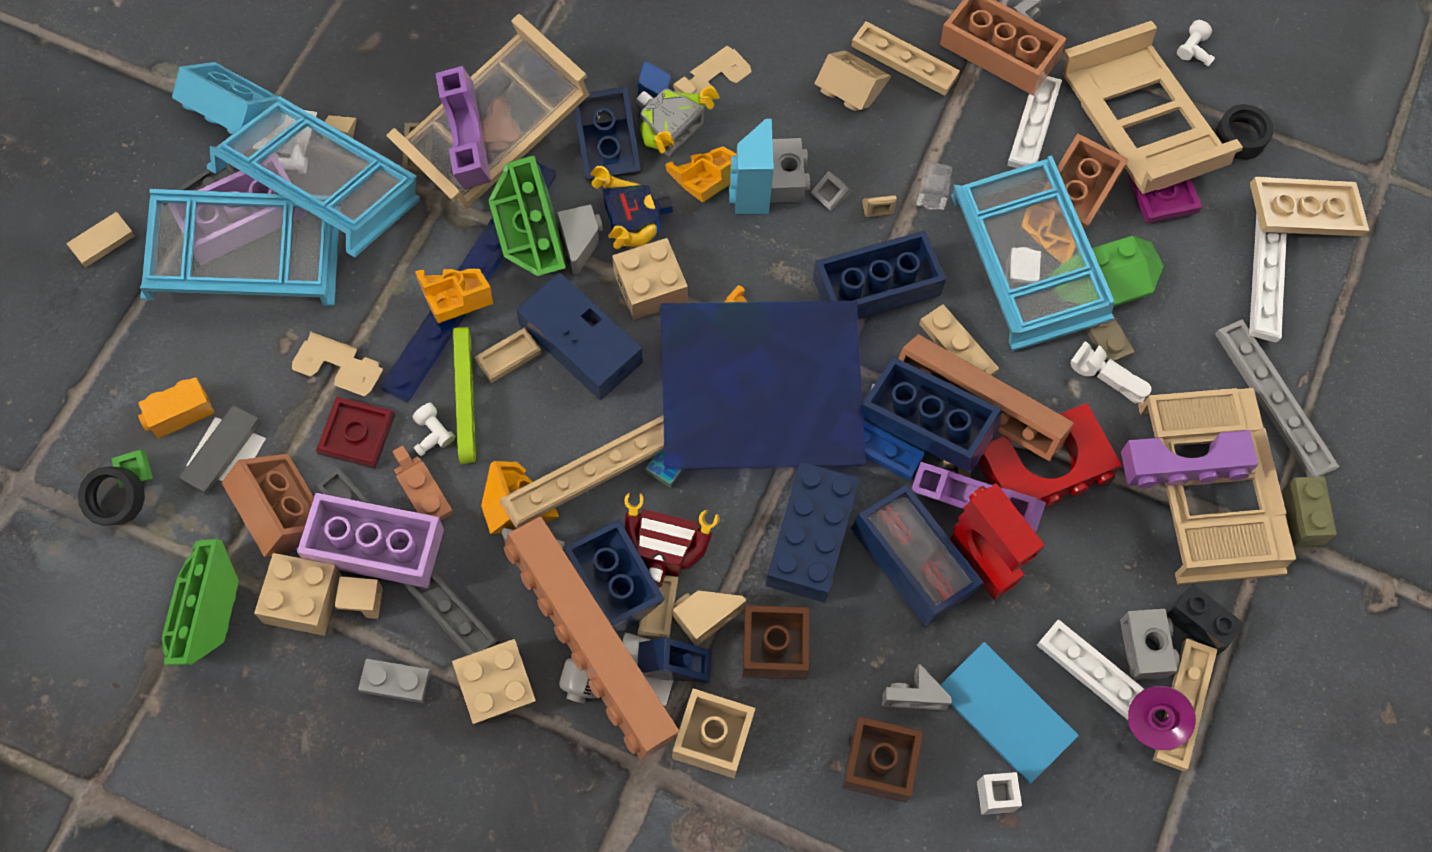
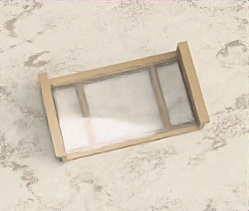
M520 14L511 20L517 35L470 77L474 83L491 182L463 189L454 177L449 149L453 145L452 134L443 104L435 109L406 137L396 128H393L386 135L452 201L457 199L465 209L469 208L499 180L506 163L519 160L590 95L583 81L587 78L586 73Z

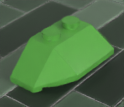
M533 155L506 163L503 173L488 201L504 257L537 276L566 269L562 238L548 188L536 157Z
M1130 236L1092 248L1115 301L1113 307L1153 294L1164 265L1152 242L1136 236ZM1080 253L1049 273L1047 278L1085 267ZM1089 276L1052 288L1058 301L1065 303L1070 302L1079 306L1099 299Z
M222 540L195 541L192 547L193 552L186 559L177 576L162 634V647L165 655L164 665H192L225 641L239 580Z

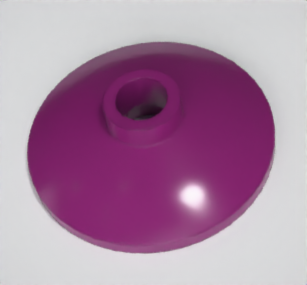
M1152 686L1142 690L1134 697L1128 711V722L1132 733L1144 745L1157 750H1171L1183 745L1192 736L1196 724V715L1191 702L1180 691L1167 686ZM1158 710H1165L1169 716L1161 719L1156 715V712Z

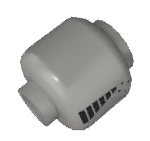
M568 658L565 661L559 681L560 688L568 692L566 698L579 703H585L586 698H596L589 687L588 682L590 679L585 670L580 671L575 666L572 658Z

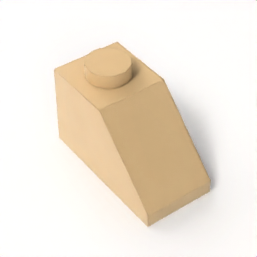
M697 591L691 596L687 593L675 602L673 619L692 643L698 646L744 611L746 599L740 595Z

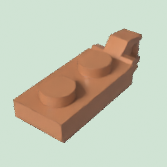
M404 446L392 451L400 465L394 469L397 475L396 478L416 512L439 517L440 521L454 514L424 462H421L418 456L411 459Z

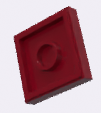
M336 396L316 448L317 454L376 469L395 417L394 411Z

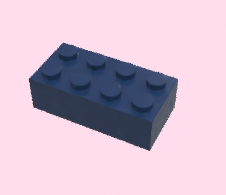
M925 230L815 261L813 273L814 282L832 327L941 296L946 281Z
M892 357L862 403L865 421L970 474L1001 426V408L895 357Z
M800 462L765 586L826 603L860 478Z

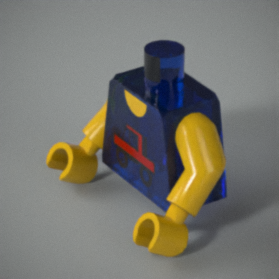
M603 166L595 167L590 173L591 176H595L591 182L592 186L598 189L603 185L605 188L603 189V202L612 228L608 237L615 238L613 243L615 249L624 247L637 248L646 245L660 231L659 216L673 212L670 197L653 199L650 187L646 184L640 185L611 176L609 171Z

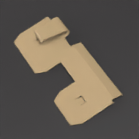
M726 46L690 71L695 77L688 80L684 76L674 83V92L701 93L704 88L711 86L708 81L721 72L730 81L738 83L752 72L751 67L735 49L732 50V48Z
M310 332L308 340L304 341L292 362V370L310 377L319 371L324 361L340 366L341 368L335 377L334 385L361 396H366L372 391L383 368L379 367L380 362L364 357L362 361L354 358L357 351L356 348Z

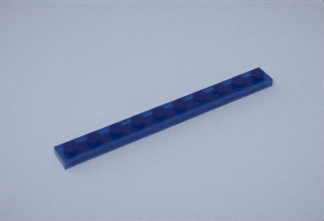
M537 162L546 186L549 189L556 178V170ZM493 217L457 270L480 269L487 282L504 257ZM430 310L381 384L382 390L408 403L452 337L453 328H457L466 314L437 323Z

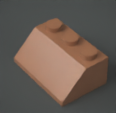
M289 454L238 460L221 483L263 556H272L273 553H289L298 548L314 496Z

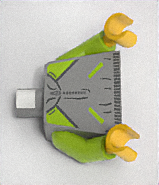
M708 86L701 93L696 94L673 92L670 89H664L655 98L645 91L637 97L635 105L642 110L640 113L639 129L645 146L659 149L661 154L665 153L670 157L704 124L703 107L706 106L708 109H712L714 107L712 100L720 98L716 89L713 86Z

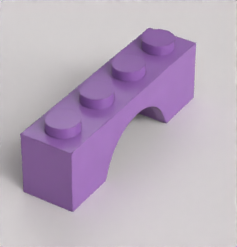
M463 66L435 73L439 97L447 114L452 134L453 145L449 149L454 177L463 189L491 182L472 79Z
M1250 430L1219 433L1211 442L1208 454L1199 458H1185L1174 454L1165 447L1160 438L1129 440L1121 451L1128 486L1139 485V488H1151L1158 483L1168 482L1171 486H1178L1191 480H1199L1200 483H1210L1219 478L1230 477V480L1233 481L1242 480L1249 477V474L1258 466Z
M920 462L911 490L922 496L963 509L970 501L968 497L981 486H985L987 489L992 485ZM1001 488L1031 528L1037 532L1046 503L1038 498Z

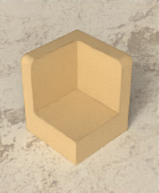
M340 577L335 606L341 610L361 611L365 618L378 619L383 588L377 579Z

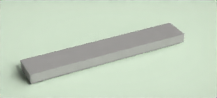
M1239 320L1219 329L1215 333L1216 337L1249 388H1254L1256 399L1306 476L1321 477L1337 470L1340 466L1255 337L1249 336V328L1244 320Z

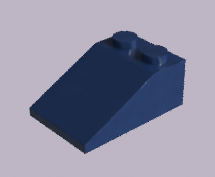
M627 86L589 92L590 95L574 109L585 179L595 178L590 173L597 166L605 167L611 176L641 171Z

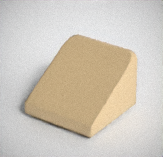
M328 115L325 123L353 138L357 122L356 118ZM322 135L324 141L333 142L332 140Z
M896 196L863 199L865 217L893 214L897 200Z

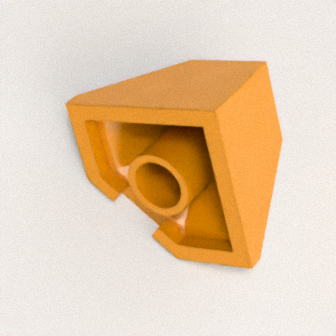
M493 461L490 464L481 504L490 534H502L503 528L517 529L500 504V500L502 497L533 482L524 474L526 469L518 462ZM556 508L542 514L541 517L546 523L555 520L559 515Z

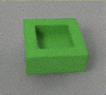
M137 450L111 458L114 467L131 470L139 477L142 483L153 480L146 450ZM117 479L119 488H125L123 483Z

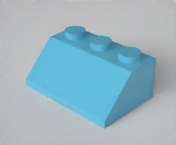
M211 62L179 67L172 98L182 103L185 109L197 111L204 115L207 121L220 124L227 128L230 134H234L276 103L278 96L220 64Z
M765 119L737 144V156H731L729 203H735V214H769L774 172L772 119Z

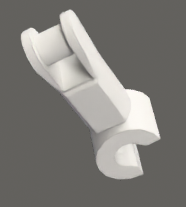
M1085 341L1071 360L1070 364L1074 371L1088 377L1094 376L1098 371L1097 377L1120 391L1133 403L1143 402L1151 392L1150 384L1133 375L1111 359L1106 363L1107 354L1104 349L1099 345L1094 352Z

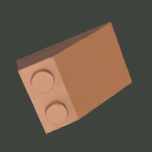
M1077 133L1058 164L1057 169L1082 226L1088 228L1122 175L1128 159ZM1049 181L1045 185L1042 192L1052 189ZM1056 198L1040 203L1063 215Z

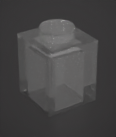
M924 162L916 205L924 206L931 210H944L949 194L953 166Z

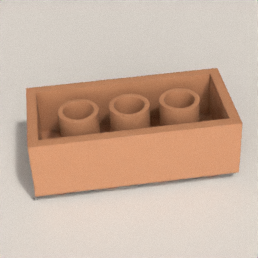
M962 0L943 25L940 45L1025 92L1034 95L1061 59L1067 38L996 0Z

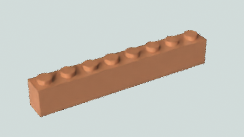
M540 516L509 532L504 547L508 560L512 564H517L522 572L521 579L528 590L533 589L538 597L537 603L541 612L546 617L550 616L554 622V630L558 639L563 644L567 643L573 652L571 657L575 666L580 671L585 670L590 679L588 683L592 693L597 698L601 697L607 706V716L613 725H619L625 735L624 742L632 754L637 753L640 760H643L674 741L680 732L542 517Z

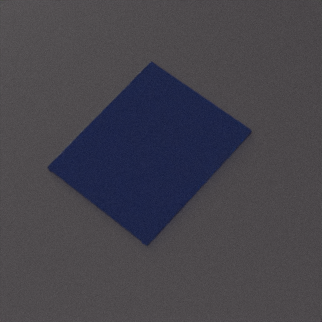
M857 301L661 303L659 310L661 312L664 422L663 465L665 469L799 467L800 462L818 467L865 466Z

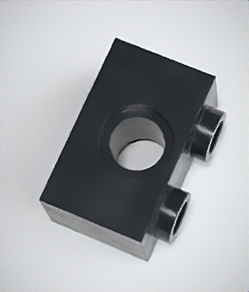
M1194 584L1182 593L1167 612V618H1170L1175 626L1193 640L1217 649L1216 656L1229 647L1245 626L1244 622Z

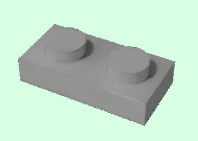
M366 659L358 690L360 693L424 703L431 672L425 668Z

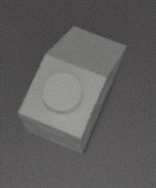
M591 204L558 212L559 227L573 275L579 274L599 244V231H603L600 215H594Z

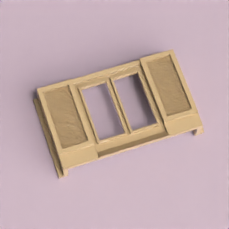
M1152 21L1065 49L1066 61L1062 75L1081 101L1082 108L1111 151L1128 159L1125 169L1142 194L1153 190L1158 191L1231 165L1235 154L1242 151L1243 148L1238 139L1224 144L1221 143L1152 46L1157 30ZM1159 82L1173 100L1172 102L1117 120L1105 102L1106 100ZM1176 110H1180L1192 127L1191 130L1140 148H1136L1124 128Z
M1254 388L1149 395L1145 401L1139 402L1140 415L1150 414L1155 438H1160L1165 447L1174 454H1176L1174 446L1211 443L1221 432L1250 430L1258 461V466L1249 474V477L1236 481L1253 480L1260 510L1190 516L1183 486L1234 481L1230 480V477L1219 478L1210 483H1200L1199 480H1191L1178 486H1171L1169 482L1165 483L1183 563L1175 573L1177 585L1288 574L1286 567L1296 560L1285 516L1287 513L1266 429L1263 428Z

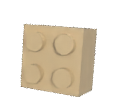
M668 238L612 255L613 272L633 320L687 303L688 286Z
M273 553L254 614L263 624L325 636L337 595L339 578L342 575L333 564Z
M515 639L452 661L473 724L536 702Z
M692 689L679 729L680 732L673 748L672 759L735 778L755 708Z

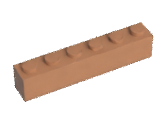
M919 334L902 348L899 360L1001 408V426L997 431L1048 461L1064 445L1074 425V422Z

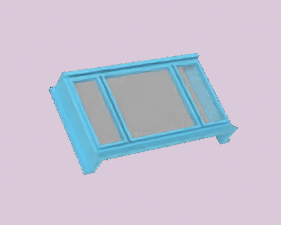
M281 96L277 98L276 103L217 147L210 146L211 162L207 164L208 170L217 174L230 164L346 233V252L353 257L359 255L420 201V196L416 195L417 176Z
M1052 155L1048 156L1045 160L962 186L954 184L953 194H951L955 206L960 205L990 279L1010 330L1009 344L1012 352L1114 320L1112 310L1115 301Z
M150 189L143 276L140 286L141 300L154 301L155 292L320 297L323 306H335L339 229L280 194ZM312 195L322 202H324L330 197ZM334 207V209L340 212V207Z

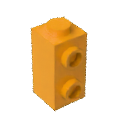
M197 377L181 380L174 387L163 392L152 393L145 400L138 402L142 414L138 415L143 428L146 432L151 430L158 439L215 414L205 389Z

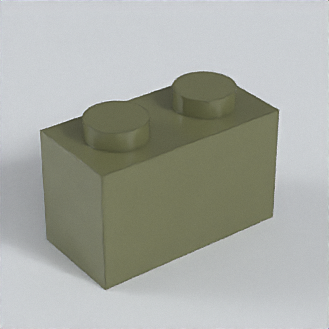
M1325 476L1295 477L1282 489V495L1293 547L1324 546L1337 535Z

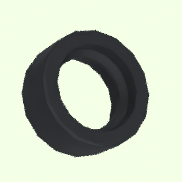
M1240 104L1232 106L1224 113L1215 130V134L1222 144L1238 139L1243 148L1242 151L1235 154L1234 158L1247 160L1257 157L1264 151L1273 136V123L1262 109L1254 105ZM1244 122L1251 125L1257 131L1259 140L1245 142L1238 139L1232 134L1229 124Z
M100 467L91 471L82 480L78 491L79 507L84 516L91 522L102 526L126 524L135 519L142 510L145 500L144 486L139 477L131 470L122 467ZM106 478L119 479L126 489L127 499L125 506L117 514L110 515L104 513L97 503L98 487Z

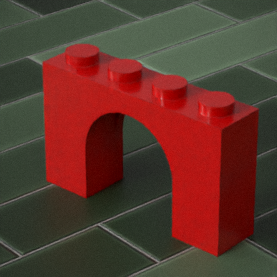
M1088 403L1060 414L1074 422L1064 443L1071 457V470L1066 475L1053 479L1034 475L1022 464L1011 441L1006 436L991 441L978 461L988 484L994 485L997 483L1000 488L1038 498L1046 503L1045 508L1056 505L1062 500L1061 497L1071 494L1072 497L1078 496L1089 489L1088 486L1095 483L1102 486L1113 481L1116 478V472L1122 464Z
M997 483L987 489L985 486H981L968 497L970 501L963 507L965 511L958 517L959 523L953 527L954 533L950 539L984 582L982 585L994 600L1019 584L1025 575L1020 568L1037 557L1045 547V544Z

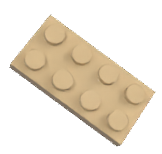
M1254 177L1250 182L1261 232L1364 236L1369 232L1357 182Z

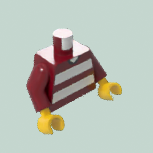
M629 492L624 500L626 507L629 508V512L625 513L624 528L656 585L660 588L663 585L665 575L679 577L683 569H690L704 557L712 537L710 530L718 525L720 517L719 514H716L713 524H708L705 521V515L708 510L701 512L699 523L642 509L640 514L638 509L643 505L644 497L640 493V503L634 506L629 503Z

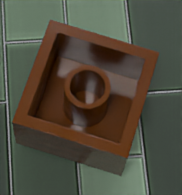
M745 605L742 678L806 680L809 672V607Z
M858 716L853 728L842 788L907 803L912 797L923 731Z

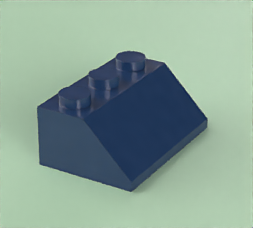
M619 519L563 547L564 553L617 634L636 625L664 602L665 599Z

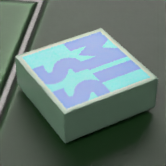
M666 449L653 457L645 468V472L671 488L688 465V461L673 451Z

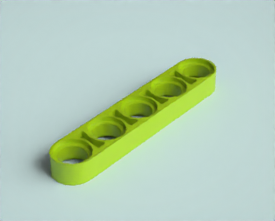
M469 327L453 328L458 457L460 464L476 463L471 335Z

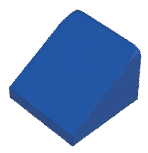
M644 62L638 80V95L645 91L655 98L664 89H668L671 75L648 62Z

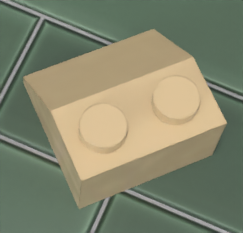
M844 50L828 54L814 84L821 87L820 91L831 98L837 96L845 101L844 105L846 107L859 111V109L863 110L871 106L890 80L891 75Z

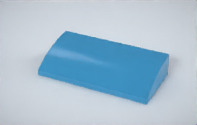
M985 642L940 685L951 696V706L1029 785L1079 736Z

